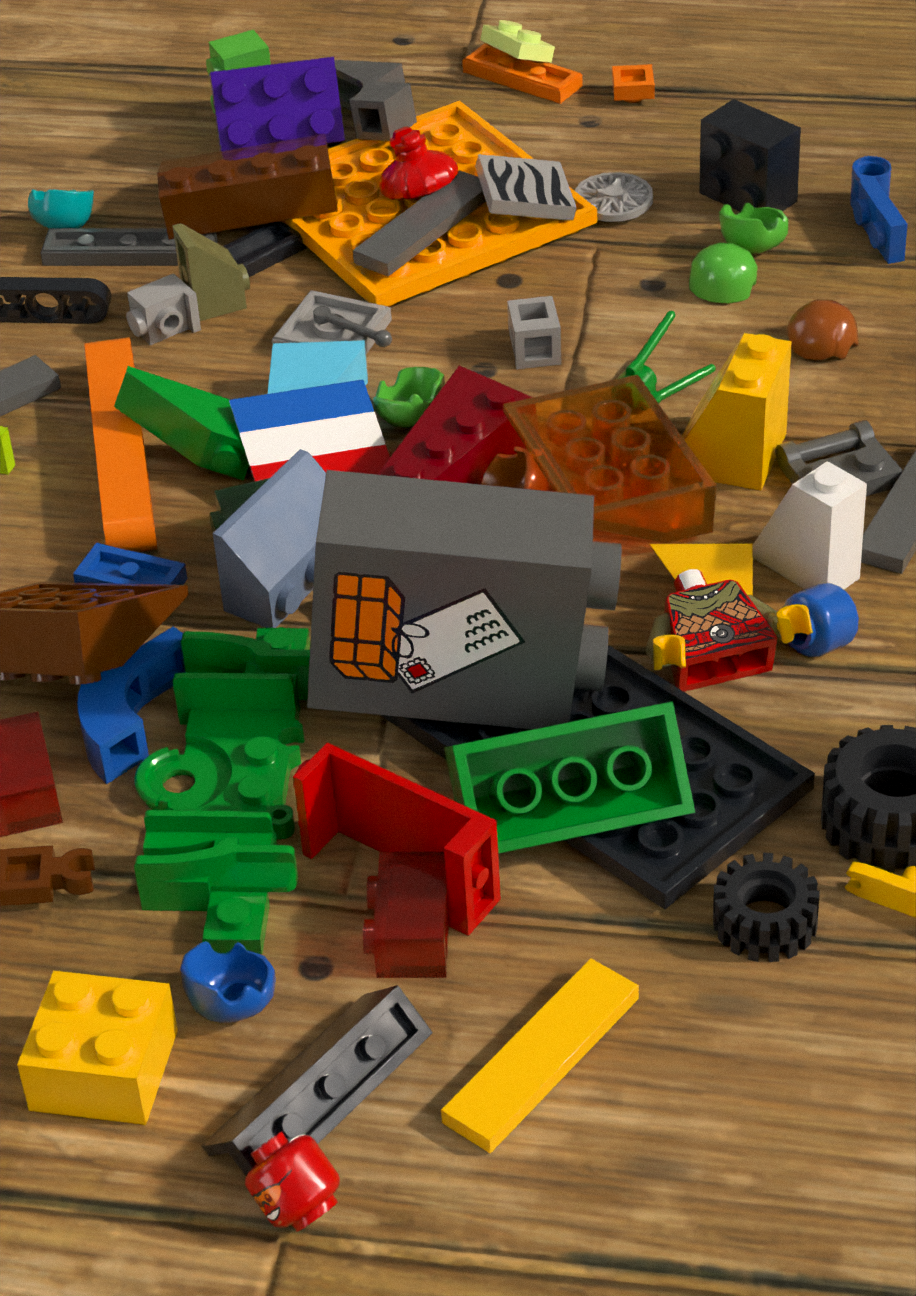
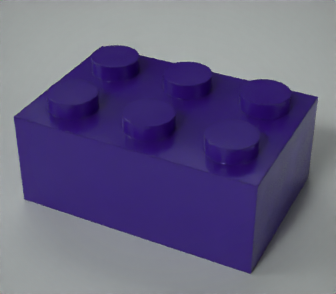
M334 57L210 72L220 151L326 134L327 144L345 141Z

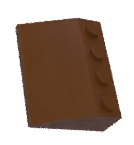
M326 134L165 160L161 162L157 172L159 199L169 240L174 239L173 225L180 223L199 234H206L338 211Z
M38 582L0 591V680L18 679L25 677L26 674L31 675L32 682H50L62 679L63 676L69 677L70 684H88L102 680L101 672L122 667L188 596V585Z

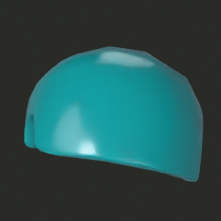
M32 189L28 197V211L37 223L49 229L81 228L90 218L94 191L49 189L44 192Z

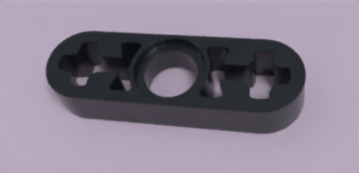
M0 277V295L4 296V300L10 303L4 304L3 299L0 297V322L94 324L106 317L112 300L111 291L107 285L93 278ZM40 293L52 295L57 300L58 305L55 307H45L36 300L35 296ZM83 297H90L92 303H95L97 305H90L88 299H85Z

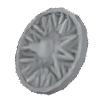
M608 172L590 176L580 182L574 190L597 208V220L605 222H618L637 218L647 212L653 204V191L648 182L636 175L622 172Z

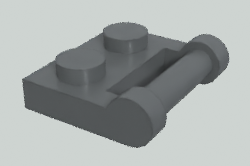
M867 420L852 423L849 429L799 444H795L793 441L778 444L775 449L777 463L792 484L828 461L867 483L866 496L892 489L903 471L877 441L873 428ZM848 449H855V451L834 456L828 459L818 460L814 463H810L807 465L804 463L806 461H810L813 459H817Z

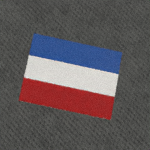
M363 379L229 400L257 490L299 449L308 451L325 472L327 470L377 475L390 458Z

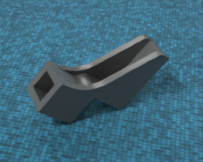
M335 60L340 105L352 111L357 139L390 141L394 131L406 126L411 127L417 123L410 83H405L402 63Z

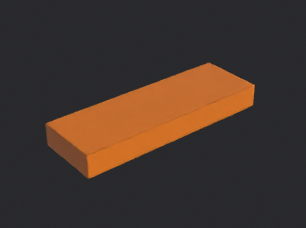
M484 43L462 60L463 73L559 104L583 86L582 74L548 62L517 59L487 43Z

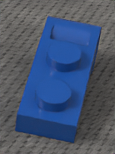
M865 156L855 160L852 165L850 205L853 208L855 221L858 225L863 226L869 235L872 247L879 250L888 264L905 261L908 224L889 198L891 164L881 157Z

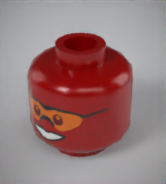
M281 1131L251 1153L257 1165L248 1172L245 1178V1185L274 1227L284 1228L292 1225L295 1231L299 1232L338 1203L333 1193L337 1191L340 1185L339 1174L315 1139L310 1135H299L288 1141Z

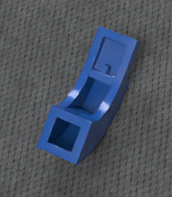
M174 626L143 644L122 667L101 672L102 680L81 684L77 706L87 757L93 770L106 784L135 767L149 756L143 719L137 713L149 701L173 687L175 673H186L181 646L183 633Z

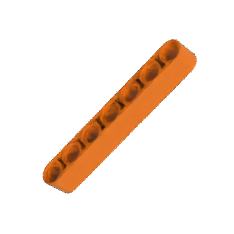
M130 337L84 343L106 545L134 552L157 550L142 426L114 407L127 366L135 368Z

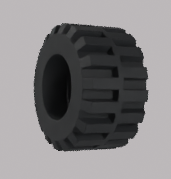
M880 725L879 730H872L867 727L858 730L857 737L847 735L839 741V748H832L828 754L827 764L824 766L821 825L822 829L826 830V839L830 845L839 846V854L845 859L856 858L859 860V863L881 867L882 870L894 874L895 869H906L909 866H916V728L905 726L904 729H894L893 725Z

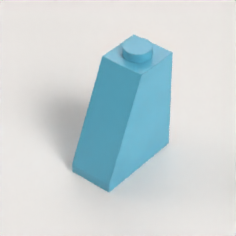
M365 340L273 343L267 394L362 379L365 385H367L368 372Z

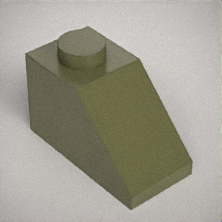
M181 223L173 225L180 279L196 293L200 321L246 309L245 290L250 289V280L243 264L238 265L228 249Z

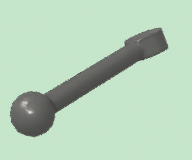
M319 306L313 310V318L316 323H332L375 340L376 345L385 348L392 342L391 333L387 330L377 332L333 315L330 308L326 306Z

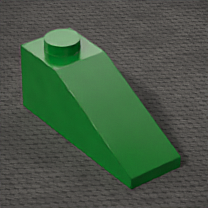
M127 366L114 407L197 466L244 480L249 468V462L230 406V399Z

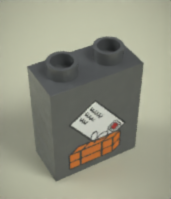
M327 470L315 546L307 708L523 729H538L568 723L574 689L602 691L605 679L608 626L584 624L586 608L614 611L619 589L622 547L618 543L593 541L594 496Z

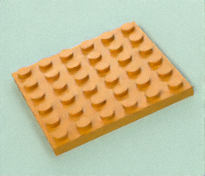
M460 100L416 116L417 123L410 127L412 130H419L420 135L425 134V144L428 150H438L448 154L458 165V170L477 177L475 165L478 154L534 159ZM356 138L328 149L338 211L282 221L299 232L303 243L367 302L391 307L397 302L420 293L429 292L437 286L466 277L475 271L495 263L504 262L510 257L530 249L539 248L545 243L577 233L583 228L596 224L597 208L571 187L570 190L577 208L574 219L570 221L491 214L485 202L387 277L355 264L353 250L424 196L406 200H391L382 195L379 188L380 177L388 165L396 160L395 149L391 148L390 141Z

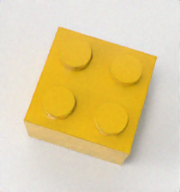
M53 970L17 1063L28 1110L146 1125L178 1032L169 983Z

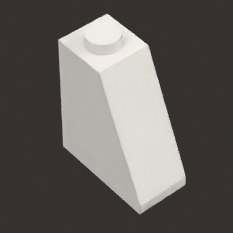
M826 461L792 484L753 544V558L803 589L823 583H832L846 589L860 579L867 483Z

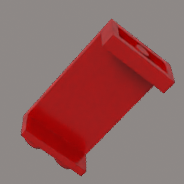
M328 742L311 759L305 760L298 767L293 776V786L295 789L298 826L300 828L304 856L313 859L340 832L447 884L450 927L468 936L501 900L497 820Z

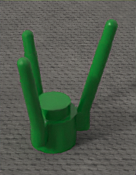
M674 311L667 312L636 358L610 385L609 391L612 400L624 411L636 412L643 405L647 409L653 410L662 400L715 372V365L709 364L656 391L657 377L653 370L644 365V363L676 316Z

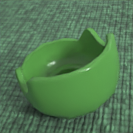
M745 203L743 209L738 214H734L731 206L725 204L719 211L721 232L725 241L750 251L752 255L764 253L778 246L788 234V218L782 210L771 207L754 208L750 203Z
M712 244L703 248L693 259L689 289L698 298L714 303L729 304L744 301L749 298L752 285L756 284L758 266L750 251L736 244Z
M429 367L401 369L393 386H386L385 381L379 382L376 396L373 398L374 410L383 420L395 427H413L445 385L444 374L438 369Z

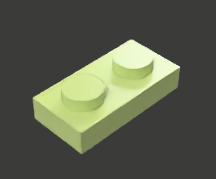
M500 20L498 26L483 25L481 41L517 59L552 63L555 47L542 41L540 33L523 30L521 24L506 20Z

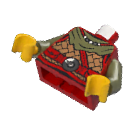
M690 569L682 572L675 578L674 587L676 592L670 593L665 598L664 614L654 619L646 646V653L654 661V670H662V666L671 665L675 686L684 692L769 672L773 669L777 638H781L782 642L787 644L794 640V634L805 633L807 635L813 633L809 609L805 605L795 604L776 611L754 596L747 595L737 581L729 579L707 584L700 570Z

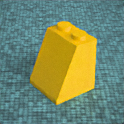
M743 334L695 408L670 460L668 473L762 490L776 458V446L782 444L786 435L792 341L776 339L765 334Z

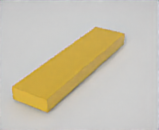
M590 958L441 1109L442 1124L491 1154L639 999V985Z

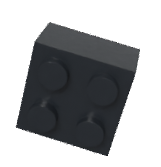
M735 99L701 119L699 193L724 205L728 204L741 212L745 203H750L754 208L771 207L782 211L786 210L798 202L801 127Z

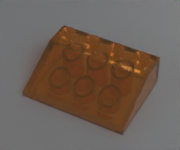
M638 375L503 404L504 414L527 450L532 454L534 461L554 492L594 496L593 529L664 543L686 540L713 532L717 485Z

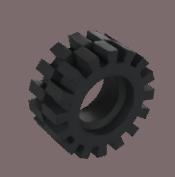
M763 853V861L756 862L753 854L743 856V866L736 860L727 864V873L720 871L717 876L716 885H714L713 927L714 931H718L719 941L723 945L730 942V951L738 956L744 949H747L748 960L757 962L760 953H768L769 962H778L779 952L784 951L788 959L798 955V945L805 950L811 944V936H816L820 890H817L818 882L815 876L808 877L807 867L801 863L795 869H792L793 858L784 855L780 863L773 862V853ZM758 901H770L778 903L786 909L775 913H761L749 909L746 905Z

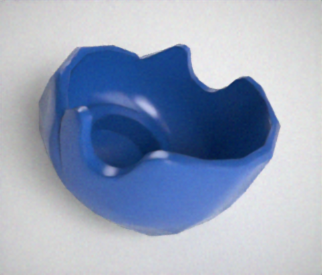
M205 941L199 943L183 956L180 971L184 991L194 1011L209 1021L229 1023L253 1017L260 1013L274 996L276 983L275 969L264 955L247 951L239 942L235 943L229 952L220 954L211 948L209 942Z

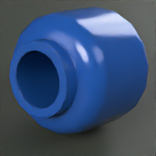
M832 583L817 584L795 593L786 600L783 607L801 604L809 609L813 633L809 635L796 633L794 634V640L788 643L798 653L807 657H821L846 646L854 639L858 631L859 621L857 608L851 596L840 586Z

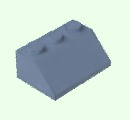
M299 449L213 533L224 611L266 628H276L289 614H293L298 609L300 603L313 590L315 546L326 472L308 451Z

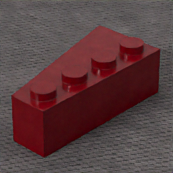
M459 365L377 475L481 485L485 471L497 454L515 455L517 453L513 451L514 447L529 449L536 443L534 398Z

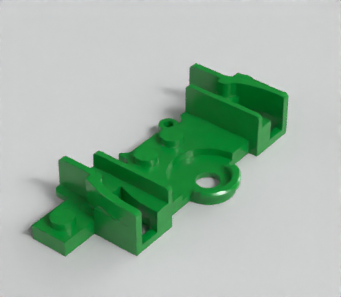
M257 628L256 639L233 634L186 631L182 634L181 639L186 673H175L173 677L179 724L187 725L185 752L179 755L178 749L168 750V747L157 750L140 763L134 777L135 788L139 797L152 809L147 810L144 816L146 828L143 844L144 855L137 856L134 864L142 910L207 911L202 941L209 942L215 952L220 954L227 953L233 948L235 943L239 942L247 951L262 955L270 908L268 892H290L296 888L298 881L295 850L289 845H278L277 839H287L295 832L293 810L285 804L290 772L301 764V755L298 745L287 746L286 744L294 742L304 743L305 741L303 725L298 720L300 713L299 700H307L309 628ZM185 775L195 779L194 785L189 790L181 793H173L163 787V784L168 779L175 776Z

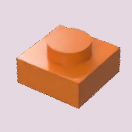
M652 64L612 66L614 101L624 100L629 103H636L644 99H655Z

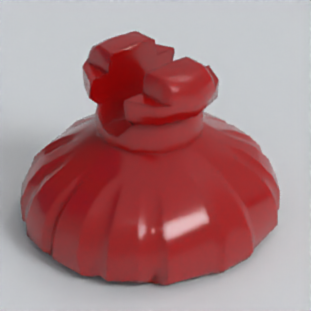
M406 126L394 131L393 137L390 138L391 148L395 149L396 160L383 171L380 177L379 188L382 195L391 200L414 199L429 195L453 181L459 172L458 165L448 154L438 150H428L425 144V134L420 135L419 130H412Z

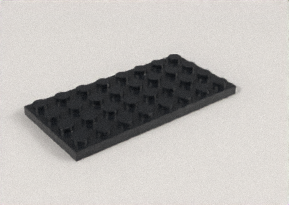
M608 645L602 691L574 689L569 722L673 701L695 813L563 841L665 910L814 789L815 773ZM381 715L445 760L444 747L533 730Z

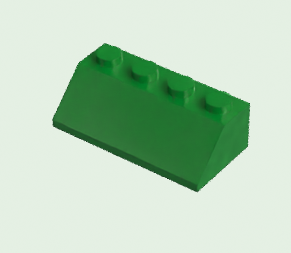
M673 701L444 747L454 800L497 820L498 853L695 813Z

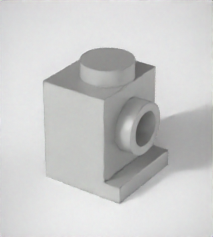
M174 273L127 292L130 311L126 314L128 325L135 336H141L150 345L188 329L193 333L201 330L196 293Z
M545 296L507 301L508 331L515 356L516 369L561 365V328L553 297Z

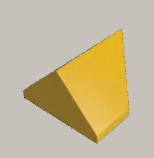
M753 543L650 544L674 579L684 571L697 569L702 572L707 584L731 579L737 581L747 595L753 596Z

